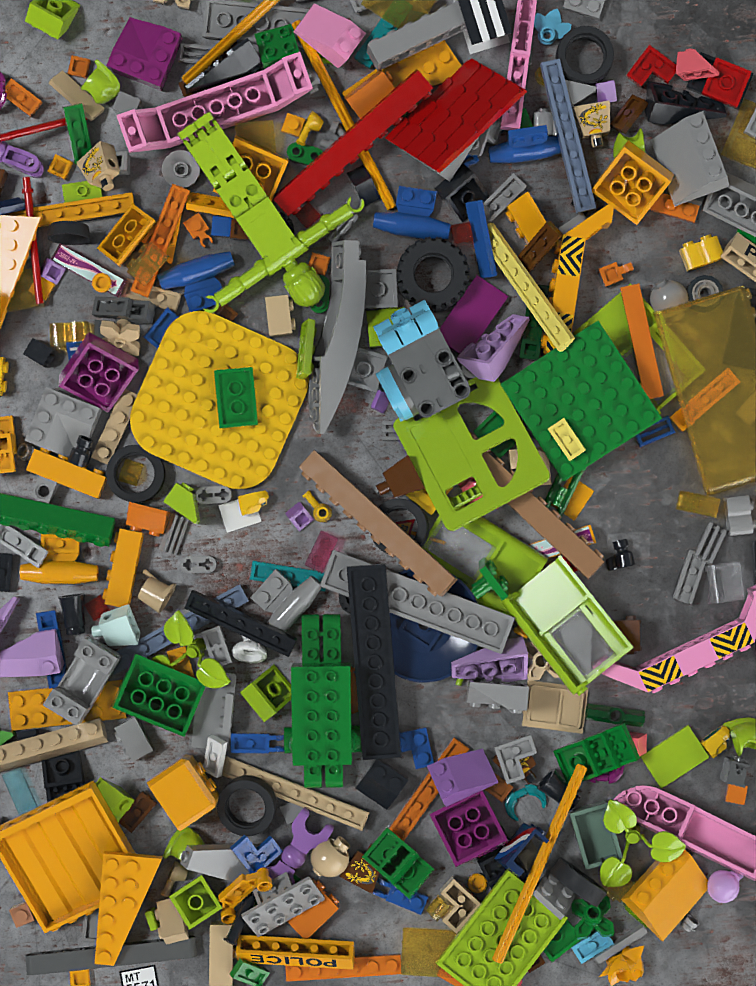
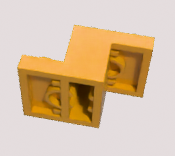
M13 415L0 417V474L16 472L14 454H17V443Z

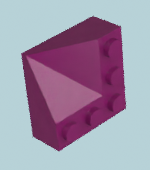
M129 17L113 47L106 66L113 73L163 91L183 37L181 33L164 26Z
M88 332L60 373L59 387L109 413L139 370V360Z
M483 790L429 814L455 867L509 843Z

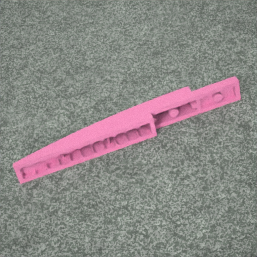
M517 0L507 79L524 89L526 86L537 0ZM524 95L502 115L500 129H520Z

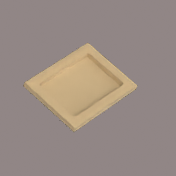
M527 680V686L529 687L527 711H523L522 726L583 734L588 690L578 696L577 693L573 695L567 686L563 684Z

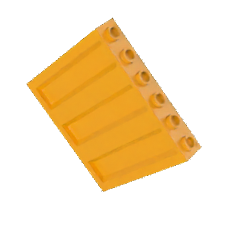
M94 780L0 825V859L44 933L54 932L66 923L71 924L78 917L88 916L95 909L99 908L104 851L136 854Z

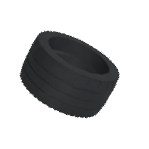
M580 26L570 30L563 36L557 47L555 59H560L565 80L592 86L602 81L609 73L614 60V50L610 39L602 30L592 26ZM588 39L595 42L601 48L603 62L596 72L581 74L574 71L568 65L566 51L574 41Z

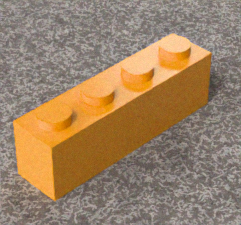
M42 447L40 450L34 449L26 468L27 471L100 499L107 482L104 476L105 472L95 468L93 471H90L86 467L76 466L68 462V457L58 454V457L50 455V450Z
M121 528L119 532L115 533L114 543L117 544L115 551L112 550L110 562H113L112 569H109L107 573L108 589L105 588L103 592V600H105L106 605L116 607L130 605L144 533Z

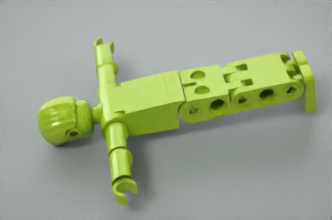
M211 112L205 113L179 131L177 135L180 140H183L184 145L262 259L257 260L252 268L240 276L232 277L227 285L214 293V296H205L206 298L214 299L216 305L213 309H203L208 313L215 312L219 307V303L223 307L243 293L245 289H249L267 275L269 277L282 268L286 270L283 274L284 287L293 301L303 307L317 304L324 295L325 285L313 267H310L305 262L297 263L295 258L308 251L309 246L327 235L330 231L353 217L352 212H360L364 207V200L361 199L359 208L352 209L350 206L351 197H349L346 204L344 203L331 213L322 215L317 223L307 230L299 231L294 236Z

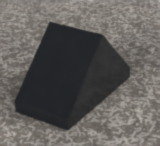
M364 165L346 173L359 200H364V207L380 200L375 184Z

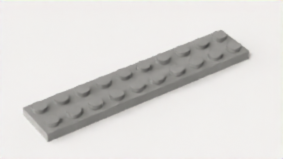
M333 550L320 586L349 597L347 566L373 564ZM386 569L390 613L502 654L515 617L446 592L443 597L438 594L435 597L427 590L429 587L427 584Z

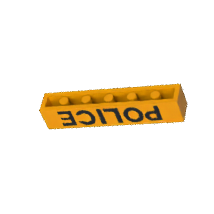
M240 935L237 940V960L241 958L254 964L353 969L355 947L353 941L257 937L252 935Z

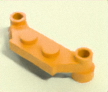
M260 868L257 872L251 874H241L218 895L219 902H222L220 914L223 923L231 924L236 918L234 907L256 887L261 892L272 889V879L269 877V870L267 868Z

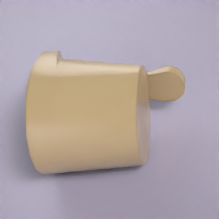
M145 569L143 574L149 578L142 586L138 599L160 613L172 597L176 584L167 585Z

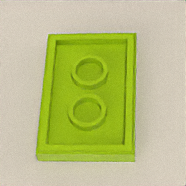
M686 725L649 749L640 758L662 789L708 759L709 756L689 725Z

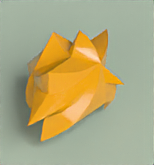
M627 946L622 949L620 954L613 955L605 960L607 966L599 977L608 975L611 986L620 981L628 983L629 980L636 982L644 973V964L641 960L644 946L632 949Z

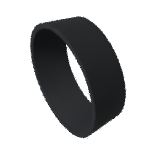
M76 221L53 222L50 224L48 240L63 245L89 243V226Z

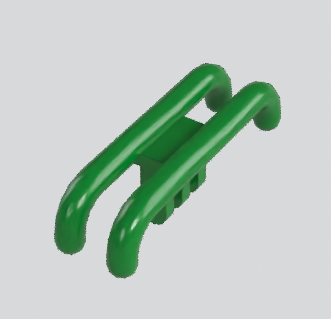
M586 468L573 475L568 488L561 485L563 480L557 473L545 498L548 509L552 503L558 506L556 512L562 518Z

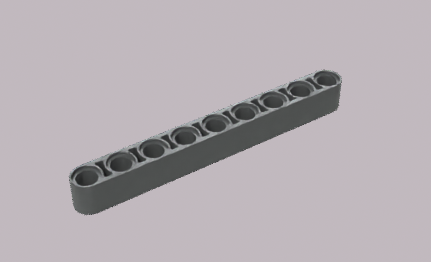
M189 936V939L167 945L163 939L126 942L123 944L114 966L95 964L96 946L29 953L25 955L27 975H40L187 959L197 956L196 937Z

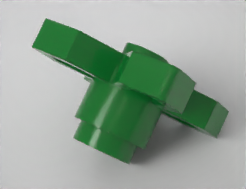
M608 896L604 897L597 907L588 905L583 899L573 900L571 904L572 914L581 919L574 927L577 940L587 939L593 929L602 937L614 936L613 922L604 917L611 909Z

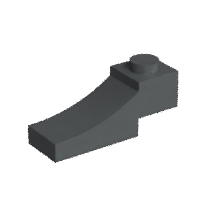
M95 296L92 315L103 318L125 319L137 324H153L156 306L150 301L131 300L127 297Z

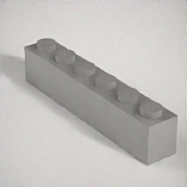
M458 0L449 6L440 7L437 12L423 15L418 21L408 22L401 29L391 30L382 38L371 40L367 46V54L377 71L467 30Z

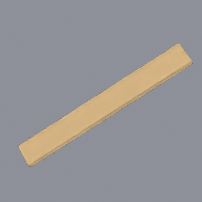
M229 756L225 758L222 776L230 779L245 775L258 777L270 785L276 797L303 808L306 807L313 812L363 831L370 812L310 788H304L302 785Z

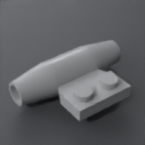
M275 569L250 598L264 611L273 613L266 624L286 632L309 608L322 587L320 586L321 582L311 575L293 589L291 581L278 569Z

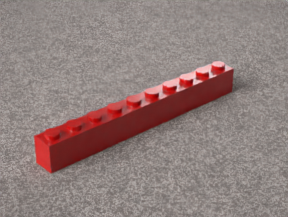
M416 69L274 195L273 200L287 216L297 214L302 209L301 205L305 201L309 203L316 197L315 192L320 188L324 190L331 183L329 180L333 176H340L345 171L344 167L348 163L352 165L359 159V153L363 150L365 152L374 145L373 141L376 138H383L389 132L387 129L392 124L396 126L403 120L402 115L406 112L411 113L418 106L416 103L420 99H427L432 94L431 90L433 87Z

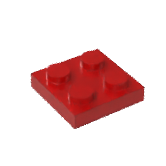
M716 57L712 66L719 71V76L708 77L701 94L737 108L752 71Z

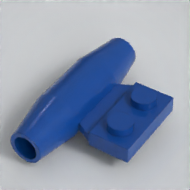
M547 125L508 130L507 142L488 147L490 163H519L545 159L560 154L561 149L558 137L547 136Z
M399 186L396 201L398 212H375L373 228L394 235L425 239V237L449 239L451 224L430 217L434 212L436 191Z
M230 251L215 253L177 264L157 276L162 289L185 286L184 296L189 311L193 312L216 305L214 299H209L205 296H214V293L222 288L221 283L215 276L234 267L235 264Z

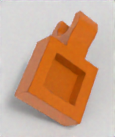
M614 262L598 270L604 286L607 287L623 281L622 274L631 272L634 268L631 262L618 267L617 262Z

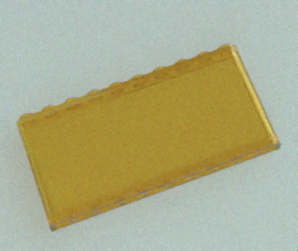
M744 285L653 312L706 496L756 482V323L754 319L756 318V311L754 306L751 307L749 300L752 299L749 288L745 289Z

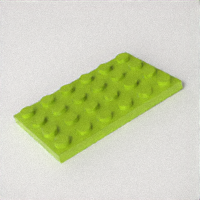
M506 870L435 963L464 986H517L568 917L564 916L560 920L532 895L503 963L495 962L492 957L525 884L509 870Z

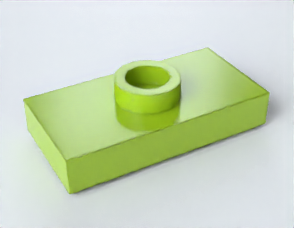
M88 181L62 185L64 203L103 197L102 188L91 185Z

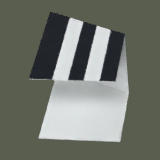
M458 0L467 28L463 33L470 54L510 42L508 34H511L512 30L502 0Z

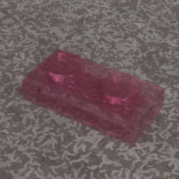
M321 530L305 566L322 574L339 539Z

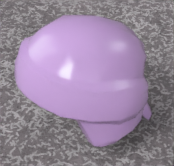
M733 870L713 872L707 882V890L710 897L719 903L733 901L739 893V880L743 878V875Z

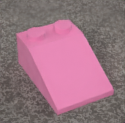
M315 3L294 30L295 34L337 68L348 60L366 34L351 20Z

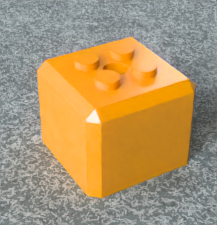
M185 754L147 782L148 787L179 831L214 809L219 798V793L215 789L217 788L215 782L204 773L206 770L202 763L197 762L194 756Z

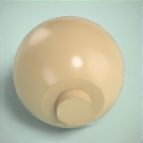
M338 836L336 840L328 838L327 841L313 848L311 852L313 871L318 876L336 877L343 873L349 863V853L347 850L350 848V844L343 837Z

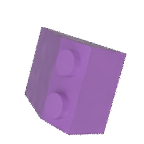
M483 749L446 757L427 766L445 807L499 783Z

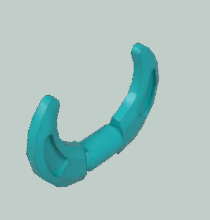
M526 784L524 788L515 792L512 790L507 795L505 810L510 818L515 821L519 820L514 813V806L517 799L527 794L539 798L542 808L546 807V795L539 791L536 785Z

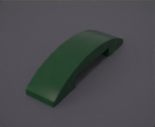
M537 284L548 299L549 286ZM526 306L525 316L529 317V322L522 334L519 358L536 361L539 359L543 329Z

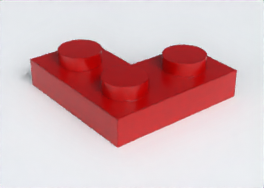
M651 45L646 48L626 75L628 79L640 88L652 73L666 84L669 83L676 73V64Z

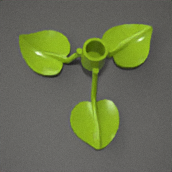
M180 610L176 611L166 621L164 634L170 642L174 644L179 643L180 646H187L186 653L170 663L169 658L165 655H157L151 660L175 670L173 666L185 657H199L197 663L199 669L196 672V676L204 686L221 688L228 685L231 680L227 677L224 668L217 660L206 658L202 661L205 656L203 652L207 649L204 639H194L193 631Z
M609 799L604 813V825L606 829L613 833H621L625 830L626 845L621 861L614 856L604 860L600 868V880L606 887H619L630 881L632 869L628 864L624 863L630 843L636 844L642 839L649 848H652L651 857L659 862H670L683 853L686 844L676 835L667 831L656 833L652 837V844L649 843L645 835L641 834L639 825L636 824L637 818L634 811L621 802Z

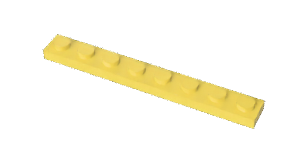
M488 223L487 226L495 262L557 350L564 351L575 337L495 224Z

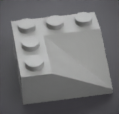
M46 387L24 441L69 458L72 448L77 446L76 442L79 435L92 437L102 409Z
M468 679L466 702L470 703L472 707H481V704H489V708L500 709V706H503L511 713L522 714V710L527 711L529 687L525 683Z

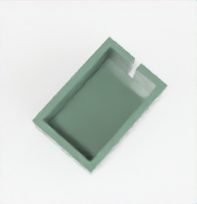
M605 800L575 808L568 812L581 859L586 870L601 866L602 861L600 858L606 860L614 856L619 860L622 859L616 833L610 832L604 825V813L607 808Z

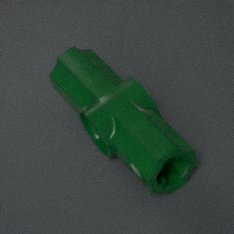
M587 703L585 720L615 725L625 723L628 726L643 727L645 711ZM618 710L619 718L612 720L611 713Z

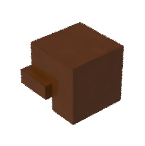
M627 615L626 619H612L634 647L627 655L637 654V651H642L640 644L641 620H636V615ZM609 646V652H614Z

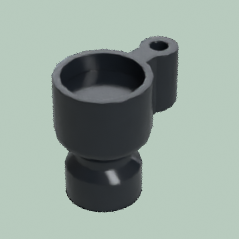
M79 435L76 442L77 446L72 448L68 461L76 466L86 467L93 452L88 450L91 448L93 440Z
M627 539L612 542L617 553L605 560L608 571L636 565L633 553L628 550L629 544Z

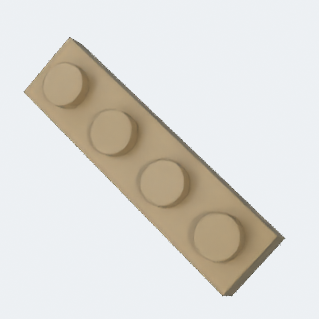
M127 389L121 394L91 458L108 464L110 458L116 452L130 422L131 409L138 394Z

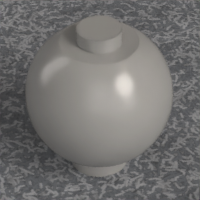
M659 280L655 283L656 286L650 294L651 307L659 316L670 318L672 322L682 319L686 315L684 309L688 305L686 288L675 280Z

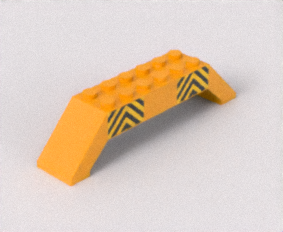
M611 203L565 233L555 245L554 254H557V259H554L552 263L551 273H554V278L549 283V292L552 293L548 301L571 333L585 241L602 228L608 229L611 225L614 204ZM546 333L541 337L540 348L543 349V355L556 348Z

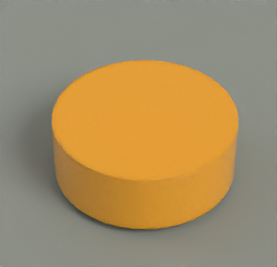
M98 273L92 279V286L97 292L105 293L110 290L112 281L107 274Z
M473 873L468 878V887L472 892L481 893L486 889L487 880L481 873Z

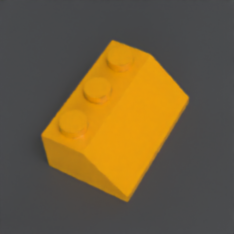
M529 192L520 196L506 208V217L510 223L514 222L517 227L515 229L516 234L520 239L523 238L526 244L533 239L546 223Z
M132 203L97 249L121 267L156 221Z

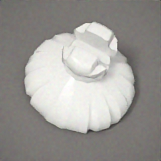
M242 636L244 641L237 643L232 649V656L235 659L250 664L260 663L267 659L268 656L267 650L263 645Z

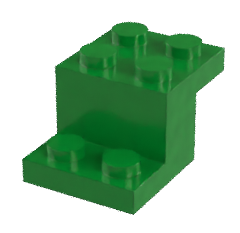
M388 828L382 832L362 856L366 862L408 899L413 897L435 870L416 851Z

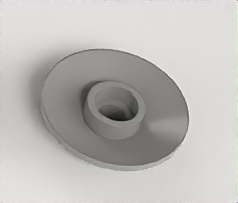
M185 150L171 152L166 156L162 164V175L171 186L173 183L187 188L196 182L200 174L199 165L190 152ZM181 167L185 168L183 174L178 173V169Z

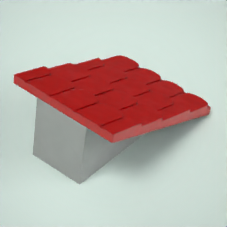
M471 58L450 78L448 77L428 99L422 101L407 118L404 117L385 139L450 182L479 136L527 91Z

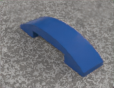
M55 610L36 613L39 631L56 629L64 660L61 673L47 675L49 689L57 687L67 672L57 614Z

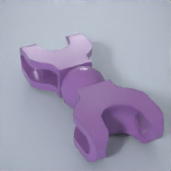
M5 141L0 142V162L30 177L39 178L42 176L44 165L35 155L10 146Z
M304 807L292 823L293 840L290 843L291 845L283 849L281 859L277 864L265 867L269 870V877L274 879L287 872L294 885V873L297 868L304 864L309 850L327 841L334 830V826L327 824L320 832H310L306 826L310 811Z

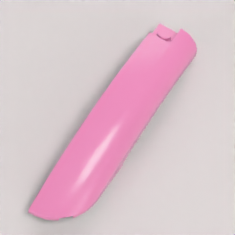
M635 786L624 790L613 799L625 804L634 811L637 824L655 833L661 831L673 833L686 844L687 849L756 881L755 835L655 787Z

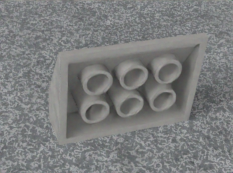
M703 111L682 119L651 140L658 162L674 174L672 181L667 186L674 206L730 186Z

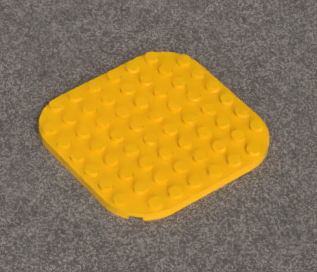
M206 311L189 312L175 319L169 325L132 406L130 414L131 430L138 444L152 455L232 489L250 488L264 481L272 472L306 396L309 382L308 376L305 379L296 378L298 354L291 348L216 314ZM253 367L258 425L219 428L214 370Z

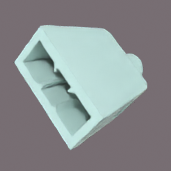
M129 604L101 614L99 625L92 626L91 628L93 637L103 636L108 646L138 645L140 630Z

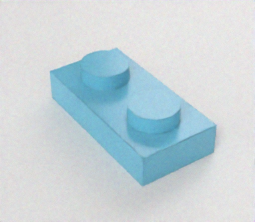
M594 931L587 939L580 940L571 948L581 964L613 945L614 942L610 936L602 937L597 931Z

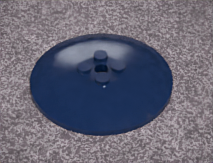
M411 569L398 573L416 580L413 577L415 573ZM456 577L458 580L447 592L477 603L475 596L468 586ZM390 613L395 675L405 680L427 683L452 676L451 662L474 653L478 647L476 644L430 627L425 630L421 629L419 623Z

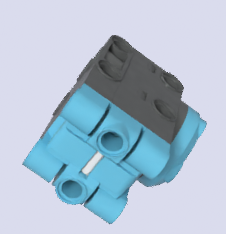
M425 300L409 307L412 315L406 308L395 311L390 317L393 325L388 318L373 326L380 343L393 363L376 373V376L400 421L407 420L417 414L423 417H431L439 411L465 399L470 394V387L464 373L446 343L438 323Z

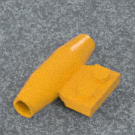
M41 534L40 546L49 552L39 568L31 563L20 565V580L41 584H80L98 581L99 577L98 565L76 562L80 554V542L71 538H59L53 534Z

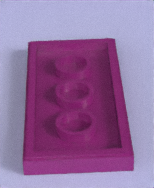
M476 275L462 298L439 328L449 348L460 355L469 344H476L508 296Z

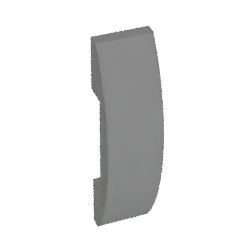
M0 524V543L39 568L49 551L13 527Z

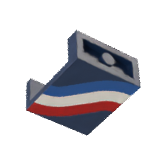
M523 823L511 837L509 843L501 849L494 859L505 869L520 877L524 870L514 862V859L532 837L548 843L549 840L545 837L546 833L540 827H536L532 823L530 825Z

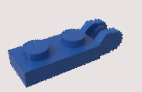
M231 733V753L284 752V747L282 746L270 747V740L282 741L284 740V735Z
M382 878L377 879L380 885L389 887L390 890L387 894L379 889H374V895L417 914H422L428 900L427 895L417 891L411 899H408L389 881Z

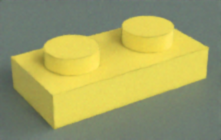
M565 418L548 428L569 461L586 451Z

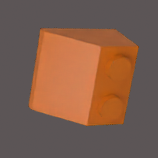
M129 502L126 525L131 526L130 530L141 532L142 529L149 530L150 535L160 537V533H165L171 512Z

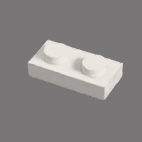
M211 735L207 740L203 766L207 773L218 778L223 773L228 742L215 735Z

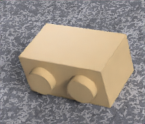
M288 295L265 297L269 336L293 335V330H296L295 318H291L290 311H294L293 299H289Z
M166 899L156 902L155 916L156 920L160 921V927H158L159 938L163 939L166 945L189 939L187 925L172 901Z

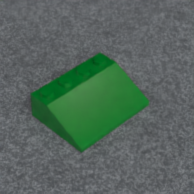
M135 654L117 691L112 708L185 737L206 686L194 677Z

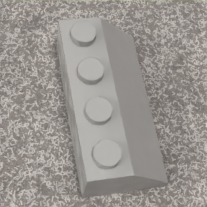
M726 172L730 186L708 194L703 211L756 237V186Z

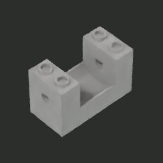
M91 636L85 637L74 653L76 657L59 685L52 689L43 706L76 726L84 721L123 657Z

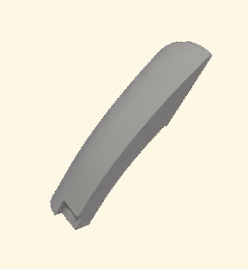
M355 240L332 242L329 306L320 339L312 357L313 371L308 376L310 418L315 422L313 428L318 434L325 433L337 410L349 380L361 334L365 304L366 260H359L361 246L360 242Z

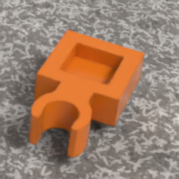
M199 212L183 222L193 239L200 238V244L203 248H206L203 244L205 239H209L213 243L212 238L205 233L210 229Z

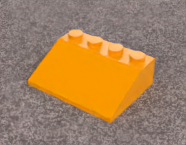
M684 850L679 857L670 862L655 860L621 900L661 941H664L707 891L708 880L693 857Z

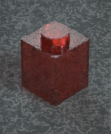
M470 222L451 225L450 231L453 245L473 244L474 240Z

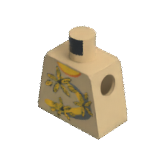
M610 101L574 106L572 111L581 138H591L592 148L604 146L602 136H606L610 132Z
M99 141L77 162L78 167L89 184L103 188L104 191L113 189L112 179L120 172L114 145Z

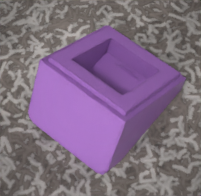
M614 80L595 84L597 87L595 91L597 102H617Z
M48 258L44 260L40 267L41 277L55 285L58 284L66 268Z
M377 390L371 404V409L385 413L389 400L386 393Z
M301 502L295 504L285 513L299 531L314 520Z

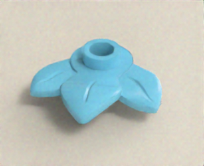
M558 9L550 11L546 16L540 13L535 15L534 27L538 31V40L543 45L553 44L556 39H562L571 30L570 23H561V15ZM549 33L551 37L546 39L544 34Z

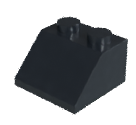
M464 164L458 168L450 182L445 179L434 188L442 201L462 223L468 218L465 203L482 200L484 203L490 197L476 174Z
M374 759L355 789L387 810L409 779L383 760Z

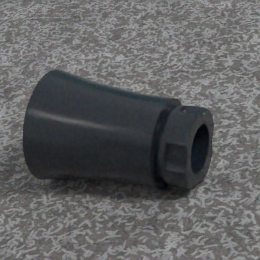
M70 594L58 597L66 634L77 635L85 633V594Z
M553 768L542 778L537 789L560 804L568 783ZM578 793L574 798L570 810H572L580 801L581 796Z

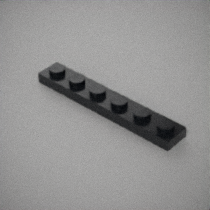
M195 590L191 591L184 609L287 657L291 655L298 639Z

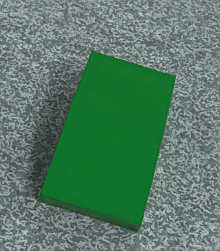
M625 723L595 733L553 751L567 783H569L577 764L587 767L583 782L640 759Z

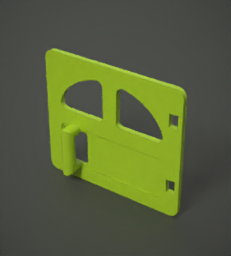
M475 377L467 382L469 386L476 383L478 388L471 391L465 399L439 411L431 417H423L417 421L413 417L400 421L398 418L393 424L394 430L407 455H409L444 526L449 531H455L544 484L550 478V473L509 397L501 387L498 378L495 382ZM463 403H476L486 406L503 418L504 425L478 440H474L458 412V407ZM514 439L518 452L516 470L511 481L505 487H500L497 485L482 455L504 441ZM470 477L475 479L476 486L451 499L446 495V491ZM481 495H483L482 498H480V499L476 500L475 502H473V503H471V504H469V505H467V506L461 508V509L458 510V511H455V509H457V508H459V507L465 505L466 503H468V502H470V501H472V500H474V499L480 497Z

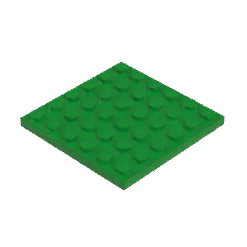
M599 320L574 336L575 339L564 351H558L557 348L553 349L500 384L563 482L662 419ZM563 418L566 419L586 451L571 461L568 460L548 430L549 427Z

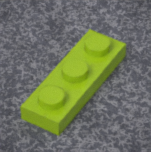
M309 318L301 324L296 374L298 379H305L313 371L312 356L315 352L313 341L317 328L315 327V320Z

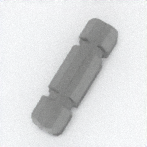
M352 212L353 217L335 228L334 232L328 235L327 238L330 242L339 241V237H342L352 226L351 223L358 219L355 212Z

